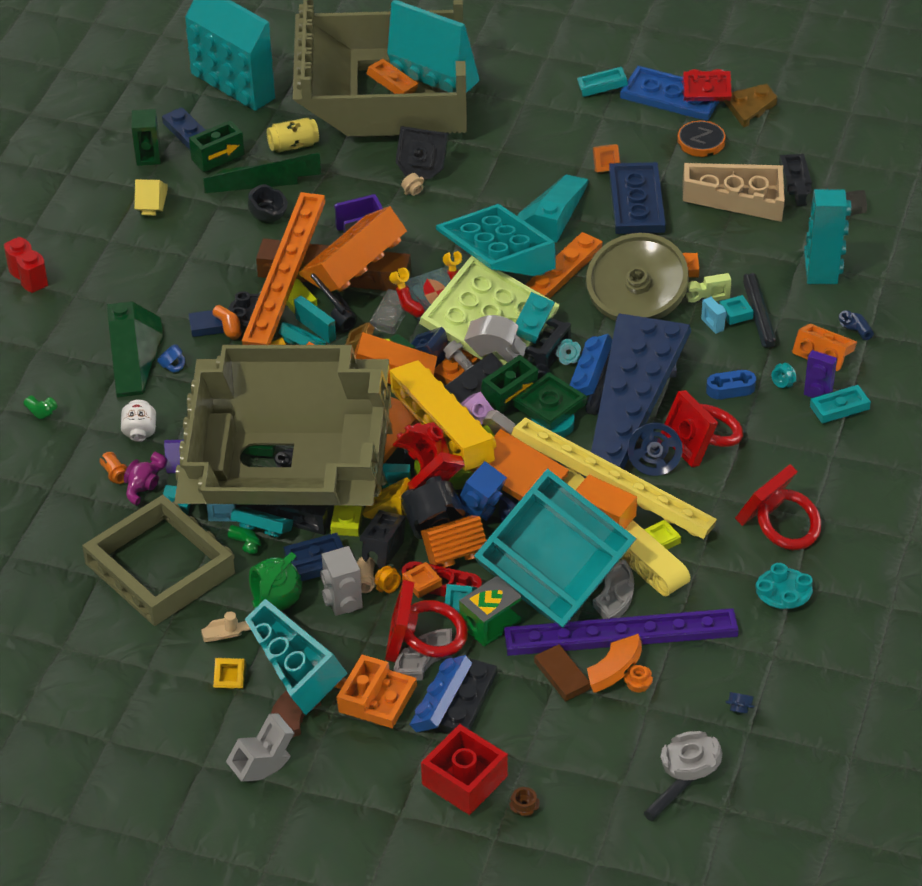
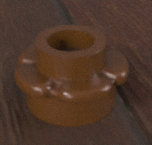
M529 787L516 789L510 797V809L521 816L532 815L533 811L538 810L540 806L536 792Z

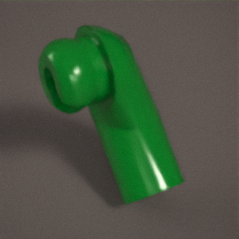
M31 395L23 402L24 406L39 419L52 415V411L58 408L56 401L52 397L39 402Z

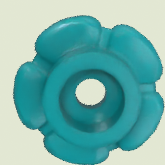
M571 339L562 340L558 346L556 356L559 357V361L562 364L576 363L581 356V347L577 342H572ZM566 350H571V353L566 354Z
M779 363L775 366L771 374L773 383L780 388L792 387L793 383L796 382L794 368L788 363Z

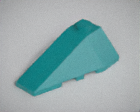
M564 175L519 212L517 216L557 243L588 186L589 179Z

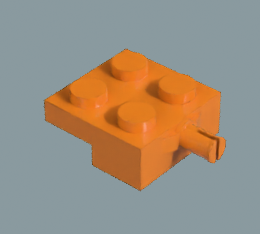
M362 654L347 679L343 678L335 686V688L341 689L337 695L338 711L393 728L417 687V679L389 670V662Z

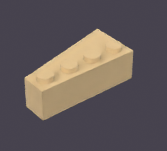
M684 163L683 201L782 222L784 209L783 165Z

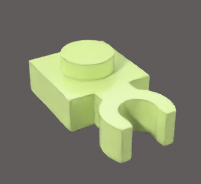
M729 273L704 277V283L697 281L689 282V292L686 293L688 302H697L701 298L706 299L708 297H712L715 301L729 299L732 280Z

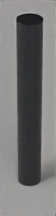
M677 779L644 811V816L649 821H653L694 780Z

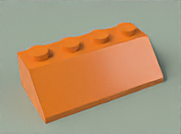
M390 206L367 214L299 270L298 273L301 277L319 287L311 278V274L314 273L330 292L334 290L341 292L351 284L349 281L354 276L359 277L368 270L367 265L371 261L375 263L385 255L383 252L388 247L391 249L402 241L400 237L407 230Z

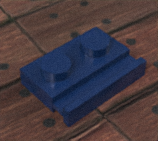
M333 533L284 546L283 548L285 557L290 552L296 555L292 564L299 572L301 581L321 576L323 553L343 548L338 533Z

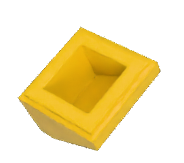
M215 658L213 687L243 689L246 660Z

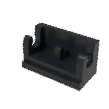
M552 318L548 319L546 324L555 327L556 330L545 328L532 347H526L525 353L527 354L523 357L534 366L543 363L550 369L558 359L556 352L561 341L571 339V323H564Z
M383 510L377 512L360 536V541L363 542L362 558L365 562L370 557L369 552L373 551L378 555V568L388 566L404 543L406 516Z

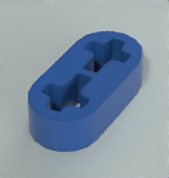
M748 370L713 374L707 379L706 393L713 399L750 395L755 391L756 376Z

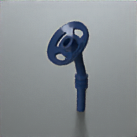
M648 423L636 429L631 435L628 442V456L632 465L640 472L652 476L663 475L673 470L679 463L682 456V442L677 432L670 426L662 423ZM653 429L663 430L667 432L671 437L668 438L665 434L661 432H654ZM640 436L643 440L641 448L634 449L635 442ZM669 447H675L673 458L666 463L663 458L667 455ZM642 457L646 462L656 464L657 467L647 466L639 461V459Z

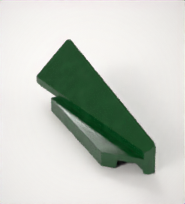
M312 153L263 165L225 168L214 176L203 178L205 193L254 189L263 184L270 187L298 184L297 177L321 175L320 153Z

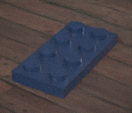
M658 162L609 163L615 233H665V217Z

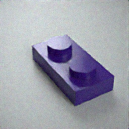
M814 350L810 352L806 369L805 396L815 398L833 392L837 363L836 357Z

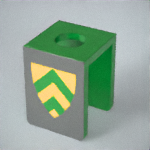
M495 576L460 599L459 613L467 624L468 633L485 647L504 634V627L516 626L521 623V617L510 608L521 601V595L499 576Z

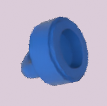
M174 344L157 359V362L163 368L166 367L170 372L174 373L182 370L185 365V358L181 354L183 351L180 347ZM177 358L179 363L173 366L171 363Z

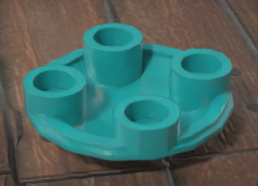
M775 563L771 566V570L766 571L758 578L756 593L769 606L780 609H792L802 606L810 599L813 593V580L809 574L790 569L783 563Z

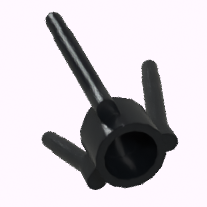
M312 273L311 278L335 305L331 312V317L335 320L336 332L339 329L344 332L352 329L357 322V315L350 309L340 293L337 292L334 296L316 274Z

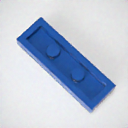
M609 334L599 337L594 336L586 340L571 379L570 386L586 396L594 394L612 345V338Z
M466 655L448 658L439 666L437 676L428 686L427 694L422 703L415 709V715L409 724L416 732L434 729L439 726L472 665V662Z

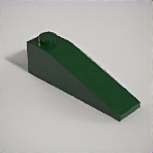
M133 301L107 304L116 396L142 395L151 374L150 368L153 360L155 361L157 357L158 346L163 340L161 317Z

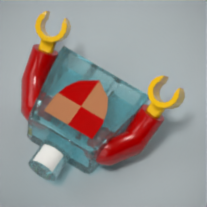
M459 251L453 254L454 262L451 260L450 252L443 256V262L446 266H449V270L443 267L410 279L409 271L406 268H400L398 272L390 274L389 279L391 283L398 285L396 291L401 307L405 312L420 321L421 316L458 273L459 270L456 269V265L462 261V255Z

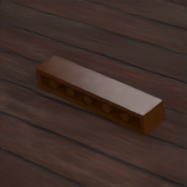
M262 240L256 257L258 277L267 278L281 240ZM309 244L300 270L329 245ZM383 251L385 255L375 263L371 261L367 265L368 270L359 277L354 276L349 280L351 284L348 287L397 292L396 288L398 285L391 283L389 279L390 274L398 272L400 268H406L409 271L410 279L411 254ZM298 273L296 279H299L301 282H309Z

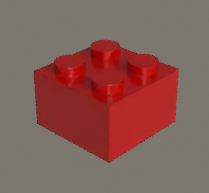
M459 724L421 762L422 785L463 812L471 815L508 777V754Z

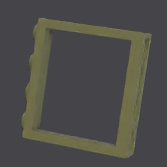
M164 495L156 498L82 545L86 565L153 626L164 621L235 574L233 560L235 557L231 549L227 546H222L210 531L206 532L199 526L194 517L187 516L178 504H174V501L171 502ZM165 519L206 554L211 561L155 597L110 557L109 554Z

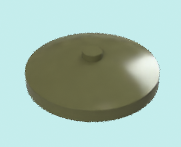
M632 233L611 240L597 251L588 266L586 283L594 306L603 315L616 321L619 313L660 319L672 312L683 300L689 284V273L684 255L671 241L654 234Z

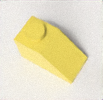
M135 179L134 209L141 211V215L156 216V211L163 212L168 185L161 180Z

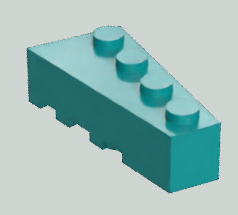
M814 189L811 217H809L808 223L809 232L806 234L807 245L804 246L807 284H838L839 274H843L844 260L841 259V255L846 254V239H843V237L848 235L849 222L846 220V216L851 215V200H846L845 190Z
M264 599L245 618L258 643L263 648L265 655L285 685L290 697L305 715L348 674L334 654L268 600Z

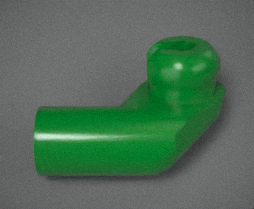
M230 526L228 538L244 542L243 551L255 555L258 551V546H261V540L256 533L243 527Z

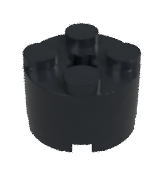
M441 476L432 477L426 481L425 485L417 489L407 490L401 495L403 500L402 509L414 536L418 539H423L422 530L457 520L461 516L466 517V512L454 485L450 481L442 480Z

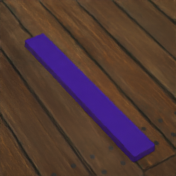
M734 608L572 621L568 622L564 628L555 623L504 627L507 656L541 653L558 644L564 651L608 648L612 642L639 634L642 645L738 637L739 630Z

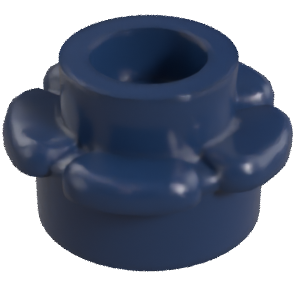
M730 692L729 700H725L726 704L731 705L730 711L748 714V708H755L752 705L754 696Z

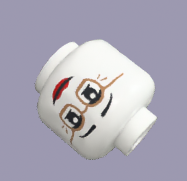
M133 400L122 408L121 431L124 435L130 437L133 441L139 442L144 441L155 433L156 411L147 401Z

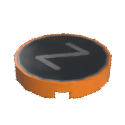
M692 121L679 129L677 142L685 153L692 156L705 157L708 156V153H713V155L719 153L724 148L726 136L724 130L717 124L708 121Z

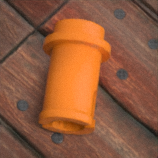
M104 453L102 455L104 459L100 458V464L108 472L109 480L116 484L124 483L127 466L121 464L115 453Z

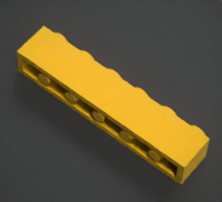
M417 360L389 370L392 393L422 425L434 422L435 425L442 429L450 454L462 456L465 464L463 467L464 471L479 467L484 461L487 463L495 461L494 449L496 448V441L494 436L482 427L479 420H475L470 415L468 409L457 401L454 394H450L445 389L443 383L432 375L429 368H425Z

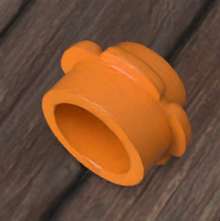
M634 665L627 669L624 681L631 691L644 692L653 682L652 672L645 666Z

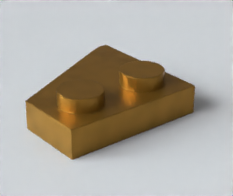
M768 84L731 92V101H724L744 128L749 125L750 119L754 116L759 118L766 110L777 104V96Z

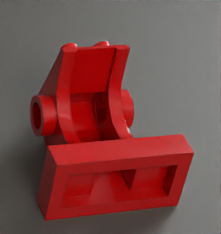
M434 422L424 425L421 423L413 426L407 425L405 427L406 432L397 434L396 437L398 439L392 444L393 447L406 449L410 457L418 460L420 463V472L408 482L409 490L425 485L428 479L435 476H441L442 480L449 481L465 466L462 456L450 454L444 433Z

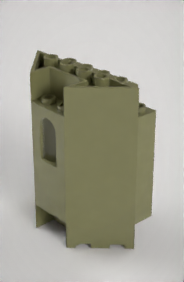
M222 345L221 355H218L217 359H197L194 379L191 383L192 393H188L187 396L188 417H184L183 421L184 441H181L179 446L180 465L176 467V480L178 482L174 504L372 506L374 504V497H378L382 491L381 485L387 484L383 471L387 434H393L392 424L389 419L391 389L390 386H387L390 370L389 359H356L352 345ZM252 445H294L291 467H247L241 463L240 457L244 449Z

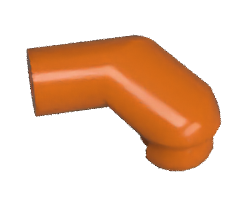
M221 305L215 306L213 316L222 320L225 335L232 340L238 339L242 333L238 316Z

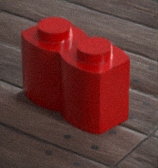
M22 237L4 243L8 270L13 277L20 279L22 287L31 293L47 287L48 280L42 255L32 250L31 244Z

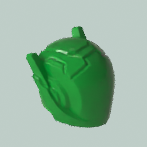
M290 552L284 559L279 557L269 558L250 568L249 584L254 598L252 601L254 609L264 599L268 600L281 612L296 604L301 595L302 582L299 572L292 564V561L296 558L293 552Z

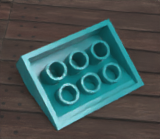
M398 0L391 2L387 51L391 65L413 80H418L448 93L456 92V61H465L466 93L480 81L465 24Z
M500 204L436 225L438 232L490 269L531 276L543 275L550 270L556 269L555 241Z

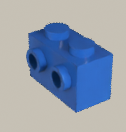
M485 461L466 481L459 499L466 512V517L476 515L480 516L481 520L487 521L496 510L494 506L502 496L501 490L507 477Z

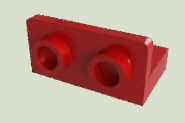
M692 69L683 71L684 101H731V71H724L722 69L712 71Z

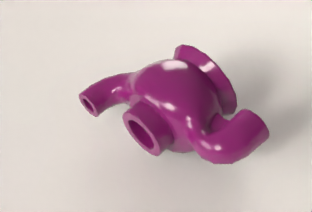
M156 451L151 456V463H140L136 459L130 463L125 471L124 482L128 484L126 495L128 500L136 506L141 501V497L137 496V493L145 492L148 489L153 490L159 481V476L156 475L157 472L162 470L167 464V459Z

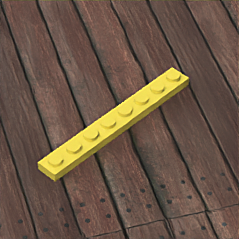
M524 418L513 428L511 435L550 459L564 464L573 472H579L586 477L590 474L637 496L639 507L654 512L668 523L684 528L693 536L704 539L716 524V518L527 418Z

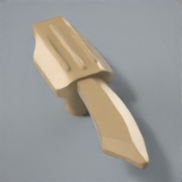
M227 612L223 619L213 620L207 627L201 629V634L204 642L240 636L242 635L241 631L251 629L246 621L238 623L234 612Z

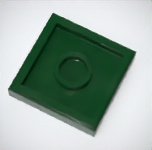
M550 372L512 398V406L549 430H552L588 403L586 395Z

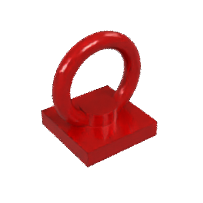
M686 390L678 391L664 423L674 429L679 435L682 442L681 457L691 467L700 466L709 444L719 447H731L738 444L743 438L742 426L736 418L718 407L699 404ZM716 419L728 425L733 434L730 436L715 435L714 431L718 424ZM661 430V433L665 434L668 438L671 437L667 432Z
M791 464L754 492L735 519L743 526L757 515L762 532L771 542L784 549L801 550L809 547L817 540L821 531V517L816 506L809 498L797 491L785 489L798 473ZM784 500L797 503L808 514L810 529L804 537L799 539L786 538L772 527L769 514L778 508Z
M403 580L392 614L385 660L396 662L403 639L413 650L428 657L442 658L457 653L463 648L468 637V628L464 618L452 606L440 601L424 600L411 605L415 582ZM422 612H436L449 618L456 628L455 639L444 646H433L419 640L414 635L418 614Z

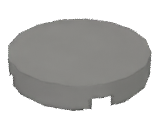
M690 731L675 736L671 739L672 743L668 746L665 744L661 752V761L665 772L671 777L681 780H696L705 777L715 771L722 760V750L718 739L714 736L713 738L708 737L707 733L701 731Z

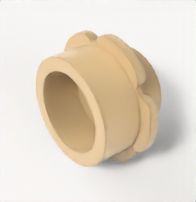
M416 173L408 175L401 183L405 194H412L413 196L419 194L424 187L422 185L424 178L419 177Z

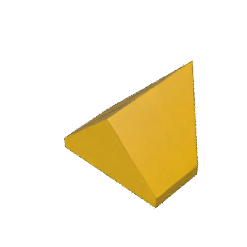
M406 477L382 489L380 495L374 497V504L366 506L362 515L365 518L373 519L379 510L406 516L402 509L403 500L401 495L409 490L408 482L410 479Z

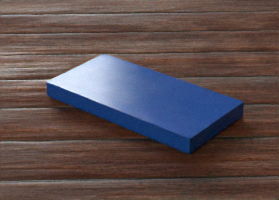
M637 66L627 81L628 86H624L620 92V98L705 121L709 120L720 102L684 101L683 77L642 66Z

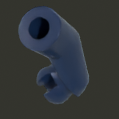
M844 310L839 314L840 324L844 328L858 331L863 340H869L873 337V330L861 314L851 313L848 310Z

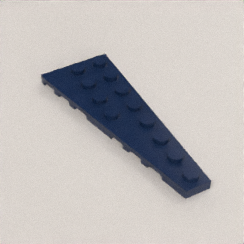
M618 314L591 453L624 469L629 459V439L636 429L647 423L690 336V324Z

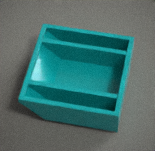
M193 0L185 16L191 73L255 111L275 99L269 21L231 0Z
M547 468L474 557L480 566L494 577L499 576L521 595V599L541 615L564 628L637 538Z

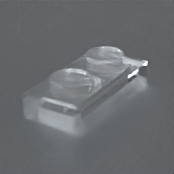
M387 290L370 320V324L375 328L374 330L394 335L407 312L401 307L397 291Z

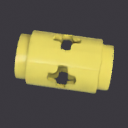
M307 117L272 124V127L267 128L269 147L272 151L283 152L313 146L314 143L319 142V131L316 121L314 119L309 120ZM291 123L295 124L291 126V129L287 128ZM295 141H299L296 146H291L295 144Z

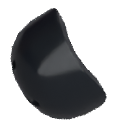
M263 184L250 191L248 195V208L256 219L263 222H275L281 219L286 212L288 202L280 190Z

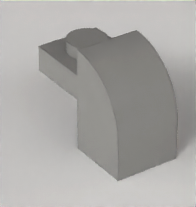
M487 315L471 321L464 339L480 357L497 351L507 362L518 355L523 357L527 347L516 335L518 325L508 318L497 315Z
M278 713L269 714L257 737L238 738L226 763L242 782L262 780L281 769L288 761L290 754L286 751V748L294 732Z

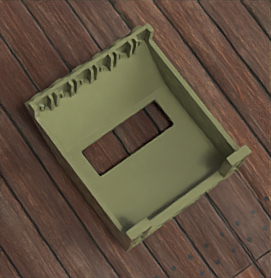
M303 0V4H299V14H296L294 101L347 136L399 135L401 126L444 133L467 132L465 61H456V92L448 93L442 89L414 80L419 84L417 90L412 94H393L390 91V94L358 95V71L368 70L369 66L381 59L390 63L387 51L391 12L314 13L313 0ZM453 0V10H432L429 12L463 23V0Z

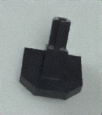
M401 126L395 162L403 174L408 176L416 173L419 177L430 180L444 169L449 133Z

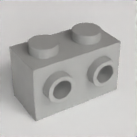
M347 546L323 553V570L320 573L324 584L322 595L326 606L331 605L335 616L363 608L360 568L350 547Z

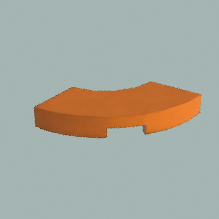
M639 634L612 642L606 657L597 664L587 668L593 693L604 690L621 680L625 676L624 672L631 664L635 665L642 651V642Z

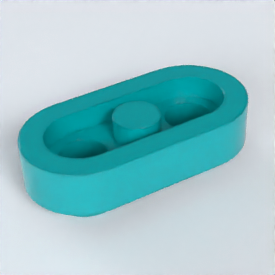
M282 322L278 333L282 335V338L287 343L306 345L310 341L314 345H326L325 340L300 327Z

